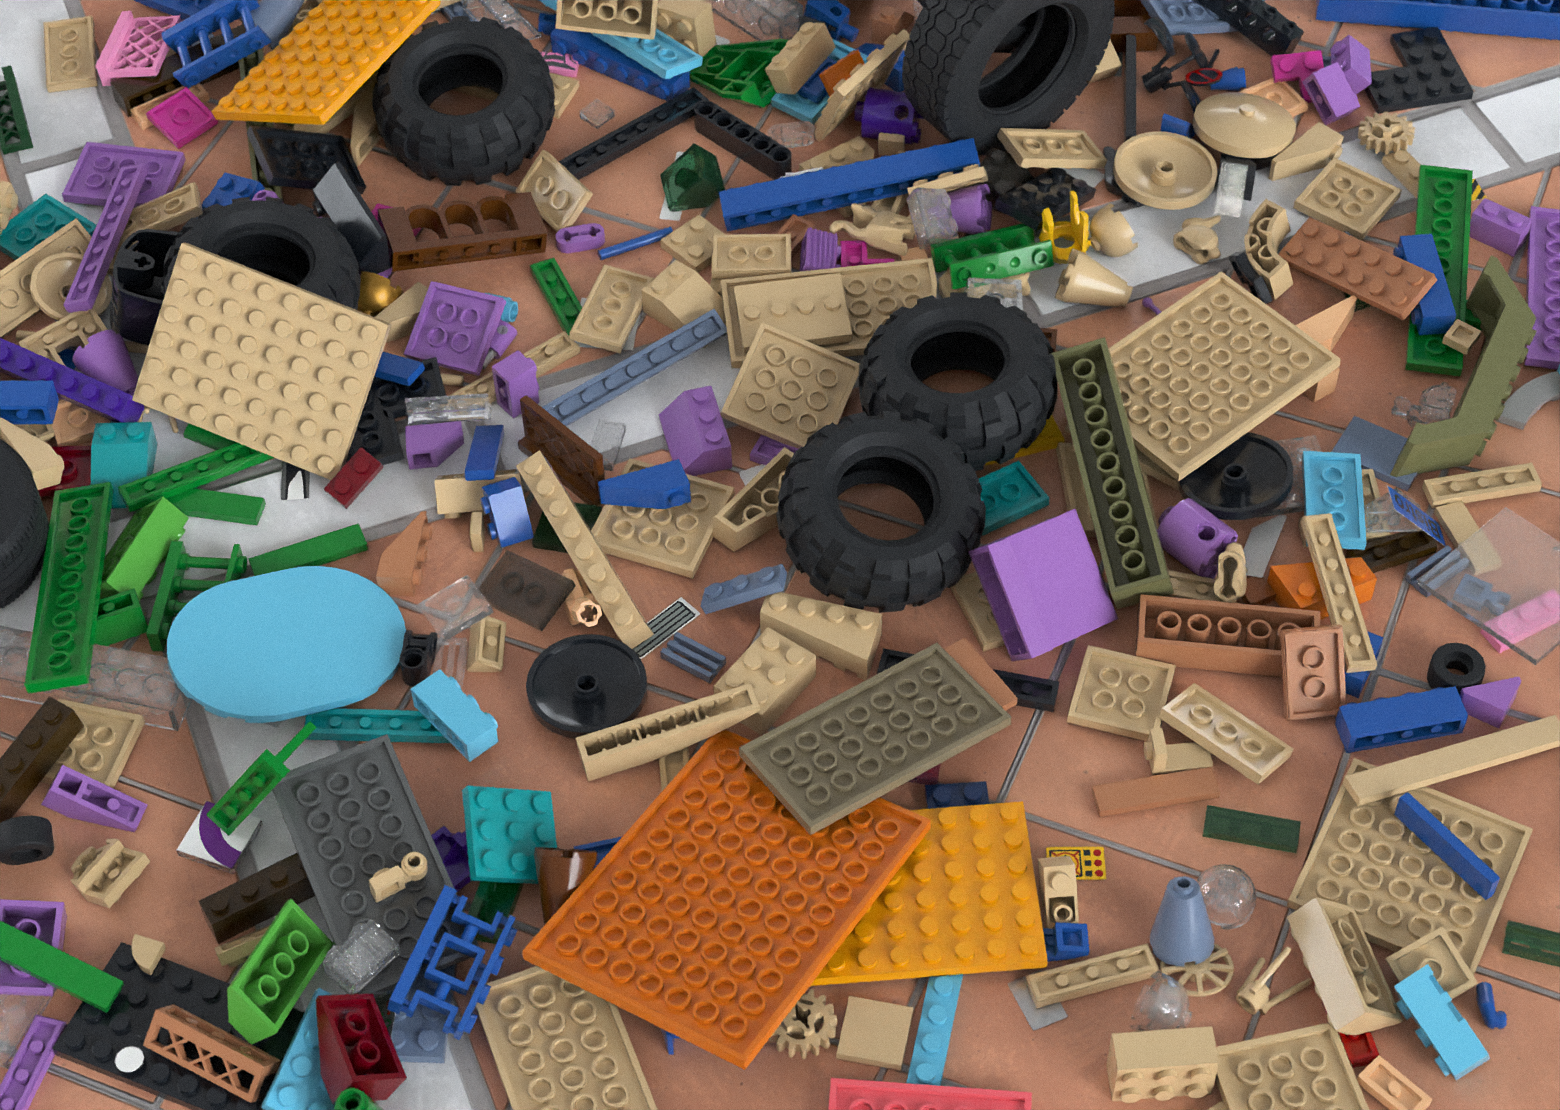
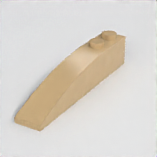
M748 683L577 737L576 743L587 780L591 781L675 753L703 741L761 710L752 685Z

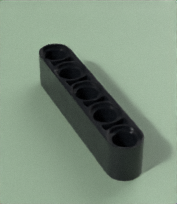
M700 101L695 105V129L698 133L774 180L785 176L786 172H792V153L788 148L711 101Z

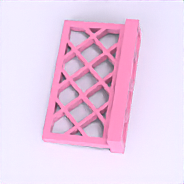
M122 11L96 63L102 86H111L110 82L116 78L157 76L170 47L163 39L157 42L156 40L162 38L161 33L182 21L180 15L133 18L131 11Z

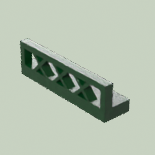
M11 65L1 67L5 81L0 82V91L7 90V92L2 97L0 96V109L4 105L11 107L6 113L0 111V144L3 155L34 148ZM8 121L15 123L10 129L4 127ZM12 137L21 140V141H19V142H15V143H11V144H7V145H6V143H7Z
M480 881L468 915L490 925L497 911L504 913L503 916L509 918L510 915H513L524 883ZM497 928L493 939L479 933L476 934L475 938L477 941L497 944L503 930Z

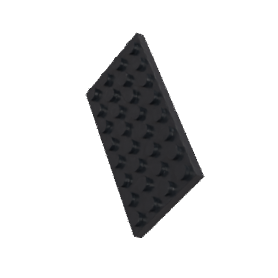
M123 942L120 943L103 970L124 983L123 988L108 1012L106 1013L83 1001L52 1048L56 1056L191 1110H264L261 1106L277 1074L274 1073L264 1078L257 1100L250 1103L143 1046L155 1010L173 1004L247 1043L249 1042L229 1023L227 998L229 983L162 957L152 975L143 972L136 963L131 945ZM292 1008L276 1034L252 1045L278 1058L282 1063L305 1012ZM161 1027L156 1041L165 1046L173 1044L169 1031ZM188 1041L183 1044L188 1058L192 1060L200 1058L194 1043ZM126 1047H137L144 1056L142 1065L132 1072L120 1071L115 1064L117 1054ZM218 1056L210 1058L214 1072L220 1075L227 1072L222 1058ZM245 1070L237 1072L241 1086L249 1090L254 1075Z

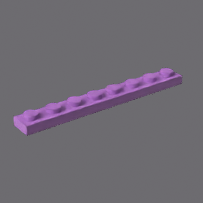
M144 163L120 168L63 304L68 313L87 311L93 308L148 173Z

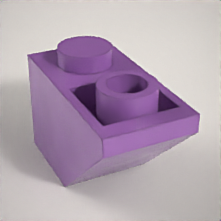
M461 421L405 426L406 454L409 470L438 467L464 444Z

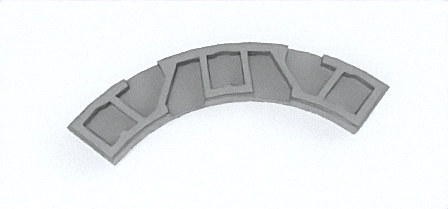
M1555 371L1539 376L1518 388L1504 403L1505 408L1497 422L1523 430L1529 419L1541 409L1542 405L1551 400L1556 401L1560 399L1559 373Z

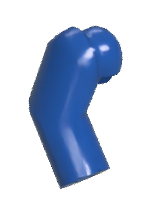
M1488 982L1479 983L1476 986V996L1484 1024L1492 1030L1494 1028H1505L1507 1015L1504 1011H1496L1492 985Z

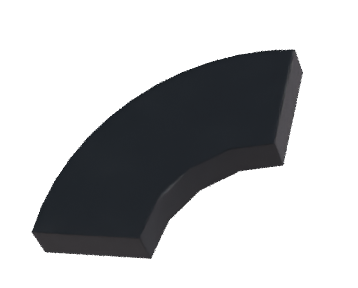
M1236 252L1230 255L1229 260L1242 284H1248L1250 293L1265 304L1272 302V297L1263 277L1253 269L1245 253Z

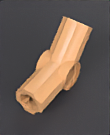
M574 568L564 570L557 577L565 600V609L571 626L580 623L587 627L596 625L598 619L602 616L600 605L597 604L594 595L589 592L579 570Z

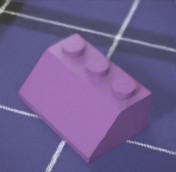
M712 386L684 391L659 414V420L672 461L679 459L686 474L696 476L732 468L731 444Z

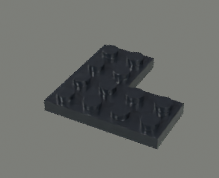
M1438 27L1391 34L1390 43L1403 67L1371 72L1372 84L1364 89L1378 114L1384 113V111L1393 112L1472 99L1474 92Z
M436 357L420 361L423 362L425 370L410 386L374 377L346 462L360 448H363L382 465L405 459L395 418L448 403Z

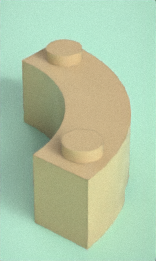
M1265 199L1249 220L1250 226L1247 234H1245L1244 243L1249 263L1263 277L1272 299L1276 300L1293 285L1288 262L1277 254L1282 240L1291 230L1286 209Z

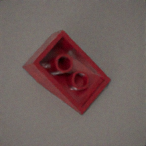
M373 993L319 995L316 998L320 1068L321 1076L332 1104H335L339 1094L348 1088H356L363 1091L373 1101L387 1100L407 1077Z

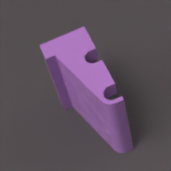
M1076 509L1069 510L1066 513L968 551L1011 661L1037 657L1053 650V648L1118 619Z

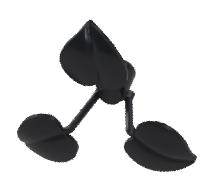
M1153 17L1144 24L1156 34L1167 54L1157 65L1151 68L1152 71L1142 76V81L1150 93L1161 88L1165 91L1168 88L1181 86L1194 113L1197 105L1201 102L1200 97L1193 86L1188 85L1184 80L1169 83L1172 80L1171 72L1193 59H1196L1200 68H1206L1209 64L1208 59L1195 37L1191 33L1185 34V40L1192 55L1169 69L1166 66L1161 67L1176 52L1173 46V38L1166 24L1160 18Z

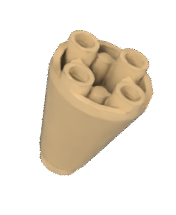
M1072 248L1067 260V269H1063L1059 277V286L1055 299L1070 303L1119 307L1121 305L1126 307L1133 287L1127 285L1125 280L1084 252Z

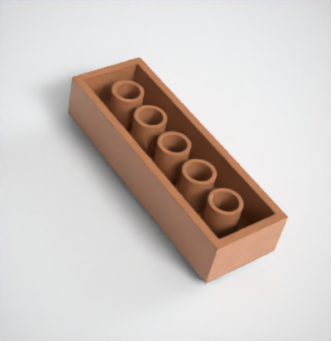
M1141 594L1137 615L1135 656L1183 668L1283 677L1280 630L1320 626V611Z

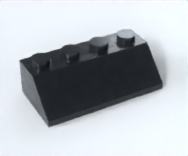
M334 163L313 190L315 201L312 202V207L317 217L322 216V218L327 217L337 226V230L341 232L342 236L346 237L359 264L360 276L362 272L378 274L390 269L385 232L341 163Z

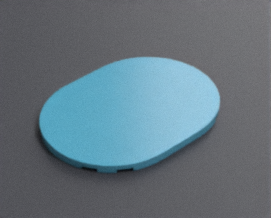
M296 567L222 583L194 597L181 609L171 625L167 638V662L173 680L187 698L193 699L204 706L206 711L223 718L229 716L245 719L247 723L277 722L353 704L376 693L380 686L387 680L392 679L400 667V655L406 628L402 614L393 599L382 588L367 578L333 567Z

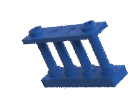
M219 0L161 33L163 41L175 53H179L183 67L173 72V75L184 87L189 89L272 43L268 35L259 26L255 27L250 12L260 7L258 0ZM242 17L246 32L234 38L229 23ZM221 29L225 44L213 50L208 35ZM200 41L204 56L192 62L187 47Z

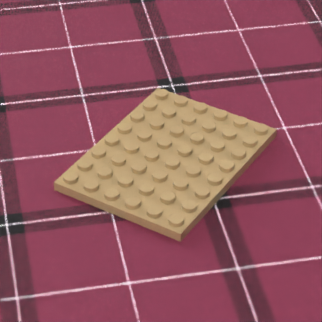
M186 242L181 243L132 400L332 480L345 465L392 324Z
M1223 272L1218 273L1109 348L1135 447L1178 482L1340 366L1341 360Z

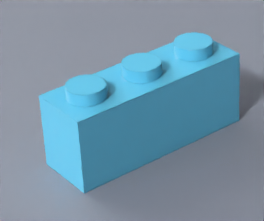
M439 669L411 688L414 707L469 762L499 742L497 735L498 724L495 718L490 713L485 714L472 695L464 694L461 691L460 685L452 676L447 677Z

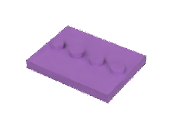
M86 142L62 193L63 200L70 203L105 206L120 168L144 163L148 173L133 207L135 208L172 192L186 160L184 152Z

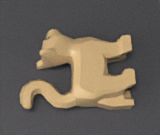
M852 203L853 223L843 220L834 221L829 228L831 233L845 231L852 238L865 241L873 248L905 256L908 247L907 243H902L903 237L914 239L918 215L911 214L907 217L890 211H876L870 205L861 206L860 204Z

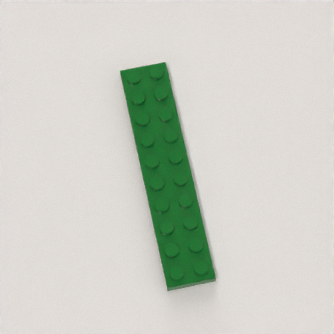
M1420 165L1414 235H1433L1456 312L1455 321L1459 319L1465 322L1473 170ZM1411 313L1409 314L1405 370L1461 377L1463 353L1442 343L1446 333L1419 335L1417 326L1412 324Z
M111 482L54 492L24 684L28 694L89 683L114 492Z

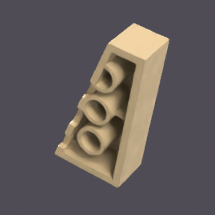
M784 447L714 516L712 531L715 539L735 552L778 526V495L786 467L794 455L792 451Z

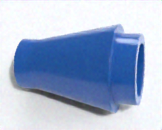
M1236 66L1223 71L1222 79L1210 85V89L1240 91L1241 88H1246L1245 70Z

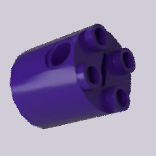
M870 87L865 102L857 101L854 116L855 121L861 122V135L864 138L878 140L879 133L905 135V144L913 145V143L919 144L921 129L919 128V119L924 118L913 108L905 92Z

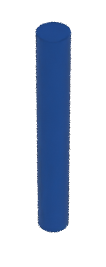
M667 227L598 250V256L600 260H604L658 242L673 232L671 227Z

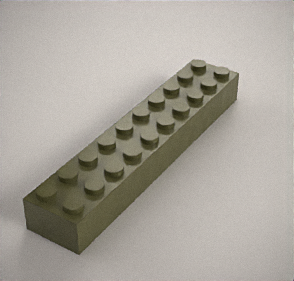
M1105 337L1050 353L1055 358L1056 377L1110 593L1116 608L1120 609L1138 604L1141 594L1154 596L1174 594L1113 360Z

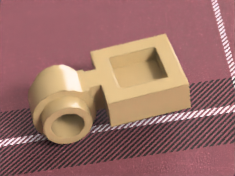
M411 852L403 857L401 868L396 865L391 869L383 868L376 872L369 879L370 892L376 903L404 889L405 883L422 879L428 871L425 856L419 852Z

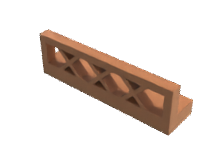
M174 1004L155 1010L143 1046L250 1103L257 1100L264 1078L277 1073L281 1060ZM161 1027L169 1031L173 1044L165 1046L156 1041ZM188 1041L194 1043L200 1058L196 1060L188 1058L183 1044ZM213 1056L222 1058L227 1072L221 1075L214 1072L210 1058ZM245 1070L254 1075L249 1090L241 1086L237 1072Z

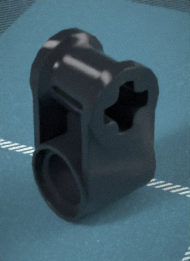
M406 630L400 655V666L403 681L408 686L414 687L429 677L438 648V635L436 632L426 635L415 634L412 630Z

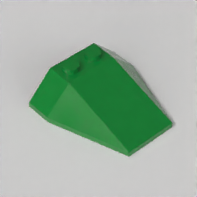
M774 39L715 45L703 56L702 66L690 71V81L723 98L744 105L757 106L759 108L766 107L771 103V98L776 94V91L765 68L772 62L773 57L778 55L786 46L789 40Z

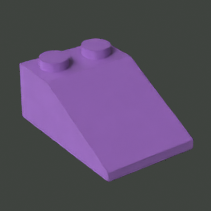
M0 899V921L61 951L63 950L67 921L64 902ZM0 960V994L53 996L55 987Z

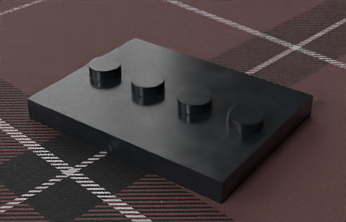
M249 126L247 131L248 138L269 185L314 190L333 164L340 162L360 194L364 193L366 185L343 136Z

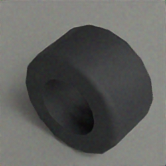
M1447 643L1439 647L1432 655L1427 680L1431 689L1456 686L1460 695L1462 688L1482 684L1486 665L1480 653L1469 645ZM1447 669H1457L1465 675H1456Z
M20 816L0 823V862L8 865H21L45 860L52 855L55 848L52 825L48 819L40 816Z

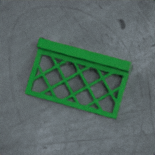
M309 721L276 756L266 749L212 807L206 816L229 836L288 774L290 770L283 763L317 727Z

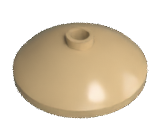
M68 252L53 254L44 258L34 268L30 279L31 295L37 306L48 316L60 320L71 314L67 312L63 304L84 255ZM107 273L93 305L99 316L106 311L112 298V284Z

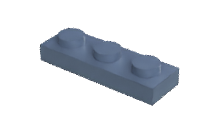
M783 564L762 568L760 571L748 575H739L732 580L722 583H713L704 589L700 606L705 614H709L784 591L787 571Z

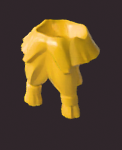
M1070 191V222H1053L1049 207L1042 211L1043 225L1039 240L1040 242L1052 241L1053 261L1057 264L1067 263L1072 248L1086 253L1091 245V241L1088 240L1089 216L1085 211L1078 210V197L1075 191ZM1064 238L1074 243L1068 248H1059L1055 246L1054 240Z

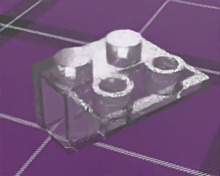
M933 188L914 189L906 200L919 248L931 249L930 245L959 238L957 233L958 225L953 218L950 208L951 200L946 190Z

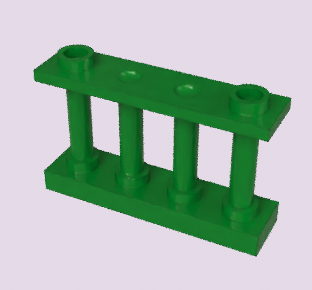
M1023 223L930 245L935 272L946 271L949 268L953 290L1054 266L1052 241L1046 240L1035 243L1034 229Z
M171 541L146 632L152 651L164 652L172 625V618L176 617L187 604L185 602H178L179 593H183V591L204 592L222 583L239 580L242 573H246L247 557L243 556L240 544H234L231 558L190 556L189 553H186L183 541ZM189 568L227 570L225 581L184 579L185 570L188 571Z

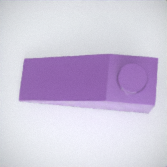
M64 765L61 766L54 777L41 805L69 818L130 832L136 831L147 807V804Z

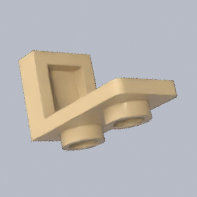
M1150 729L1148 741L1144 742L1143 748L1145 759L1149 760L1152 775L1213 767L1210 752L1195 742L1166 745L1163 729Z

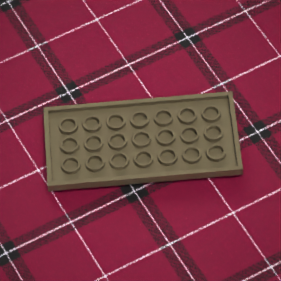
M935 643L739 747V756L803 828L812 835L1011 725V716L938 643Z

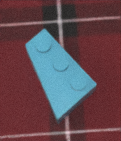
M1427 964L1394 986L1400 999L1395 1004L1406 1020L1412 1017L1419 1026L1415 1033L1426 1048L1432 1045L1439 1055L1434 1060L1443 1074L1447 1076L1451 1073L1454 1079L1458 1080L1490 1059L1489 1054L1465 1018L1461 1016L1454 1006L1448 993L1443 990L1433 976L1434 972Z

